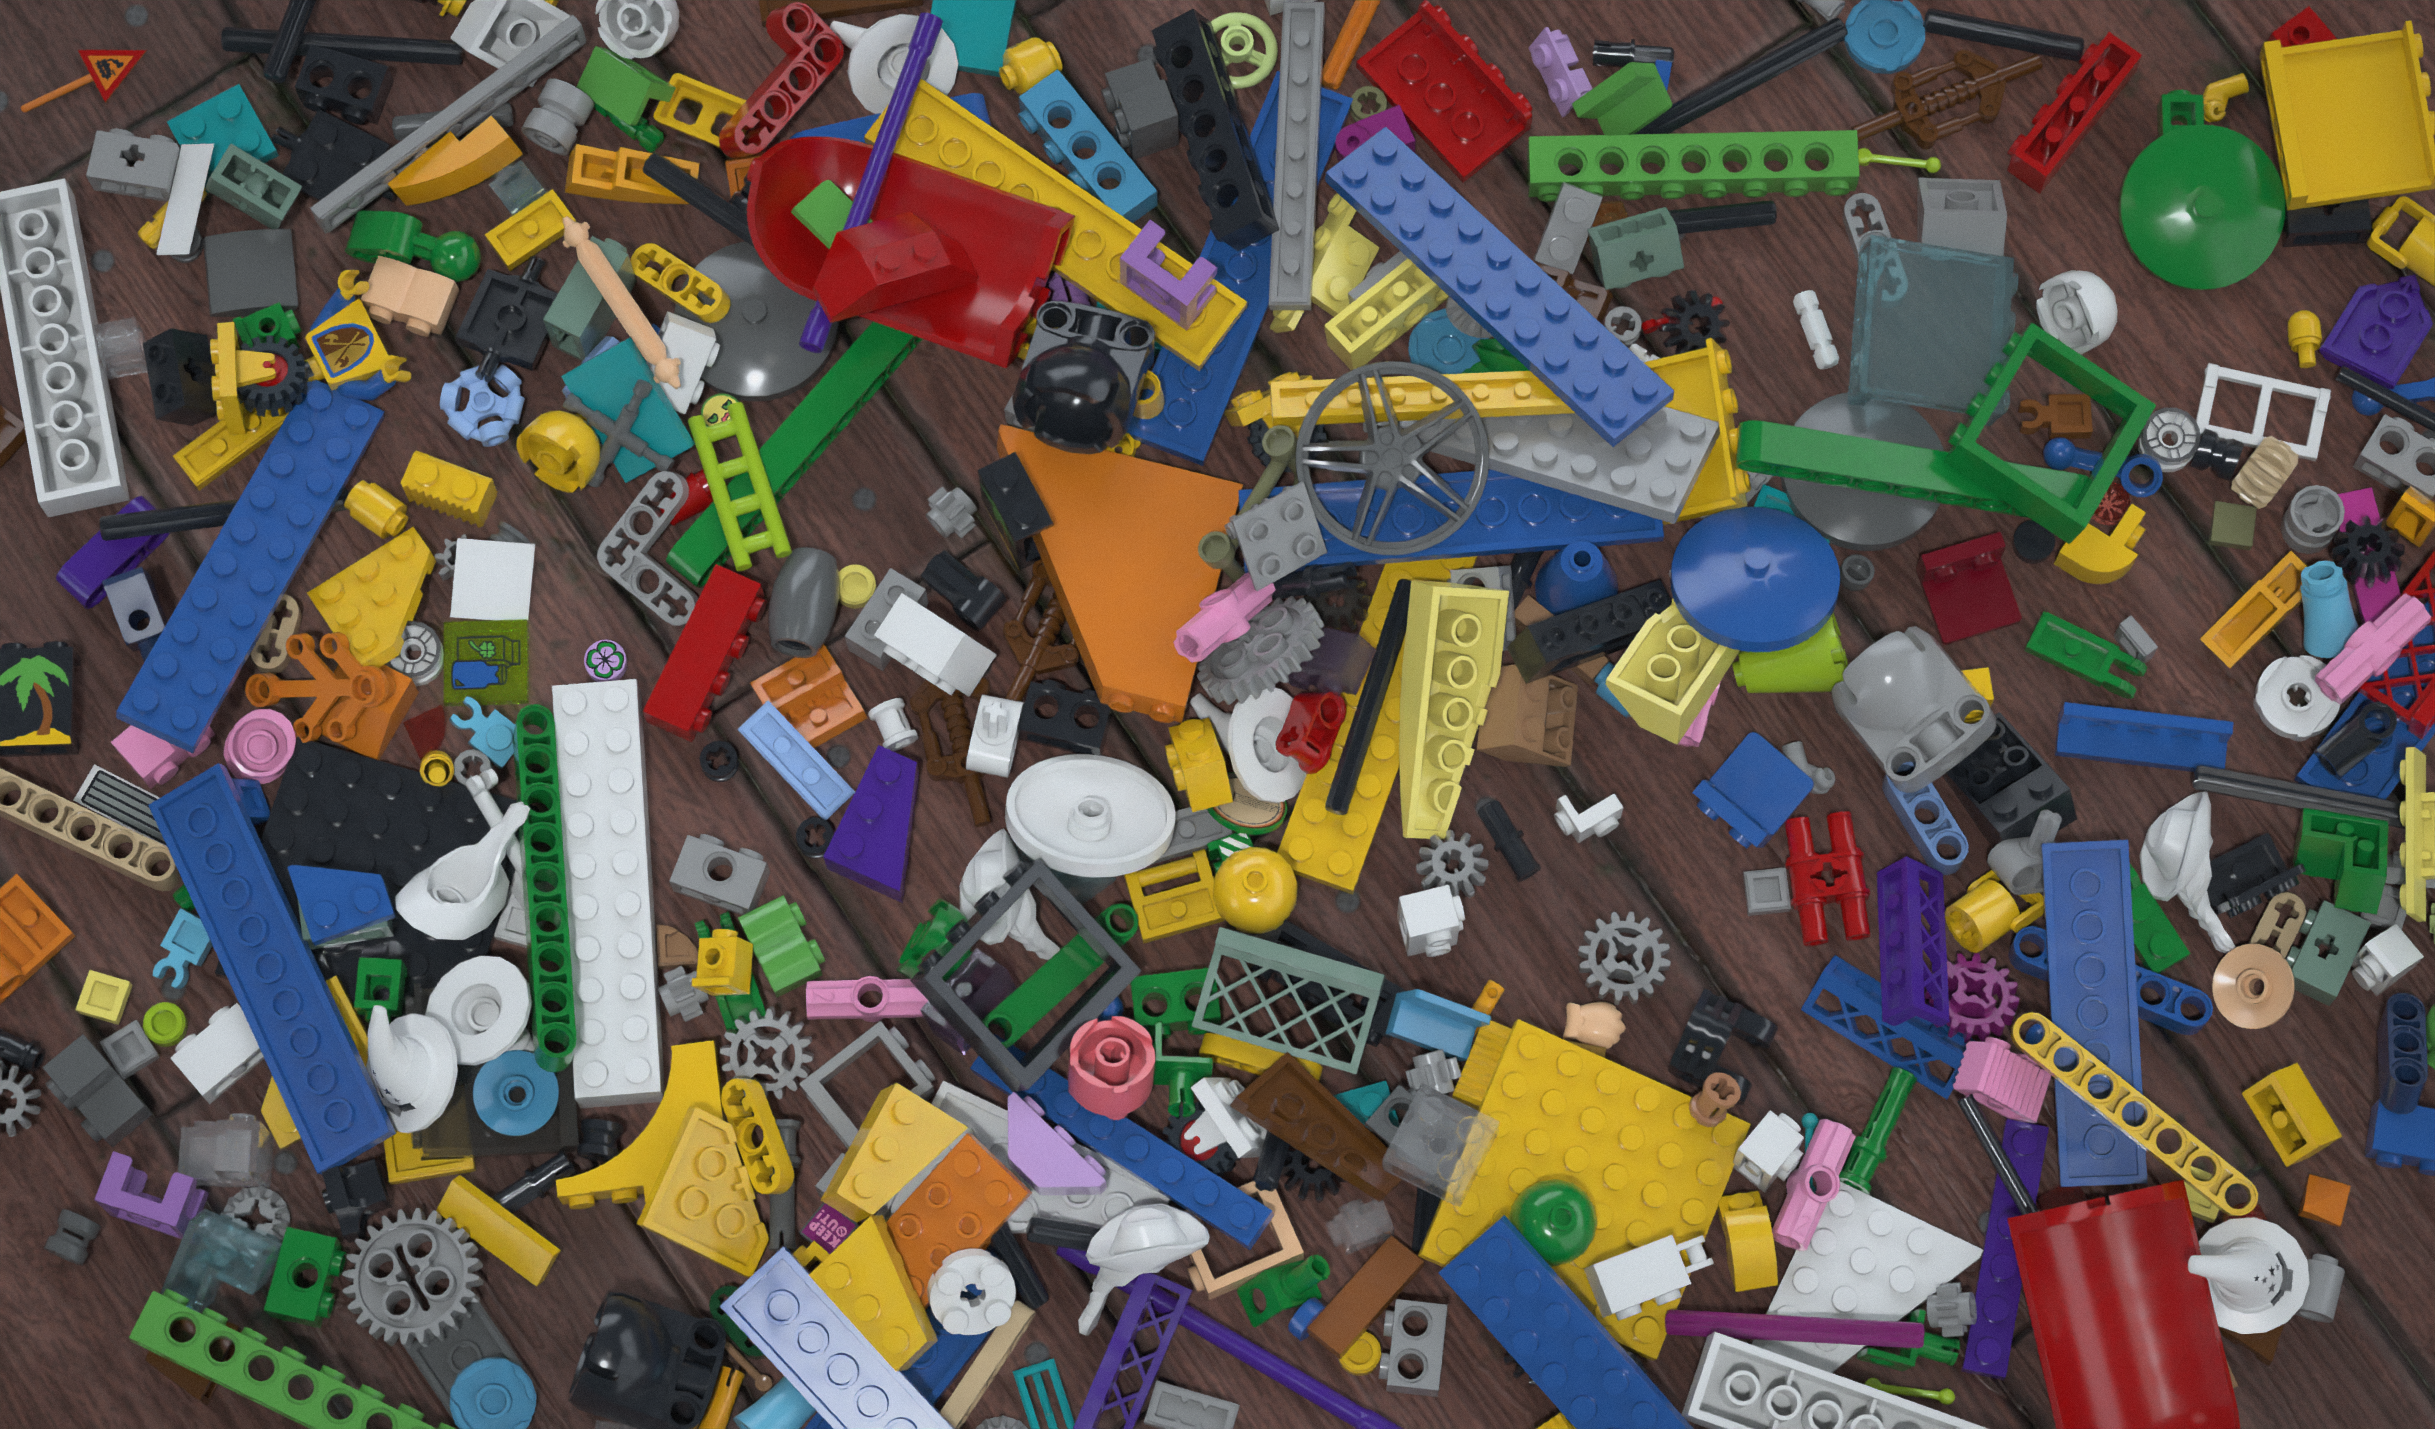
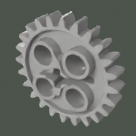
M1290 596L1285 602L1281 598H1277L1271 606L1267 605L1248 621L1251 627L1245 634L1232 641L1222 643L1204 661L1197 665L1200 671L1197 674L1200 684L1210 698H1214L1217 703L1224 700L1227 705H1230L1236 699L1240 704H1243L1249 695H1252L1256 700L1260 697L1262 690L1265 689L1273 692L1277 682L1287 683L1289 682L1288 675L1291 672H1301L1302 668L1299 664L1303 661L1312 660L1313 656L1309 651L1321 646L1318 642V639L1324 636V632L1321 629L1324 623L1320 619L1321 617L1310 602L1307 603L1304 598L1296 601L1293 596Z
M420 1208L415 1209L412 1219H409L402 1209L398 1210L397 1222L392 1223L384 1215L381 1217L383 1229L380 1231L370 1225L367 1226L368 1233L371 1236L368 1242L356 1238L355 1243L362 1250L360 1255L347 1254L346 1258L355 1265V1269L344 1271L342 1275L348 1281L354 1282V1284L344 1288L343 1293L348 1298H356L347 1307L353 1314H360L356 1322L362 1328L371 1325L369 1334L375 1339L384 1334V1341L389 1346H393L399 1336L401 1344L406 1349L411 1348L414 1337L417 1338L424 1348L428 1347L430 1334H434L442 1342L445 1340L444 1327L448 1325L451 1329L458 1331L460 1328L455 1318L458 1315L467 1318L472 1316L464 1307L466 1302H479L480 1300L471 1291V1287H477L484 1283L479 1276L472 1274V1272L483 1267V1263L479 1259L470 1258L478 1251V1248L473 1242L465 1243L470 1235L463 1228L455 1231L457 1223L449 1217L442 1223V1216L435 1210L432 1211L427 1220L425 1213ZM427 1241L432 1242L430 1253L425 1257L416 1258L415 1254L418 1246ZM400 1245L403 1246L408 1264L417 1272L415 1279L430 1305L428 1311L423 1310L418 1292L409 1285L411 1277L396 1251V1248ZM393 1261L394 1265L391 1273L386 1277L377 1278L379 1267L385 1262ZM444 1278L449 1279L447 1290L443 1294L433 1295L432 1291L435 1283ZM410 1298L409 1309L404 1314L394 1315V1308L397 1302L401 1299Z

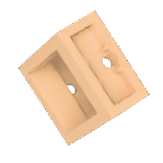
M1254 1181L1238 1187L1239 1190L1252 1198L1257 1196L1261 1204L1273 1211L1274 1217L1270 1221L1269 1226L1280 1251L1216 1279L1213 1278L1201 1249L1190 1254L1193 1266L1188 1268L1187 1271L1197 1293L1204 1290L1208 1300H1211L1241 1287L1264 1270L1303 1260L1304 1252L1276 1189L1272 1192L1267 1190L1260 1191L1255 1187ZM1192 1214L1198 1221L1202 1220L1194 1214Z

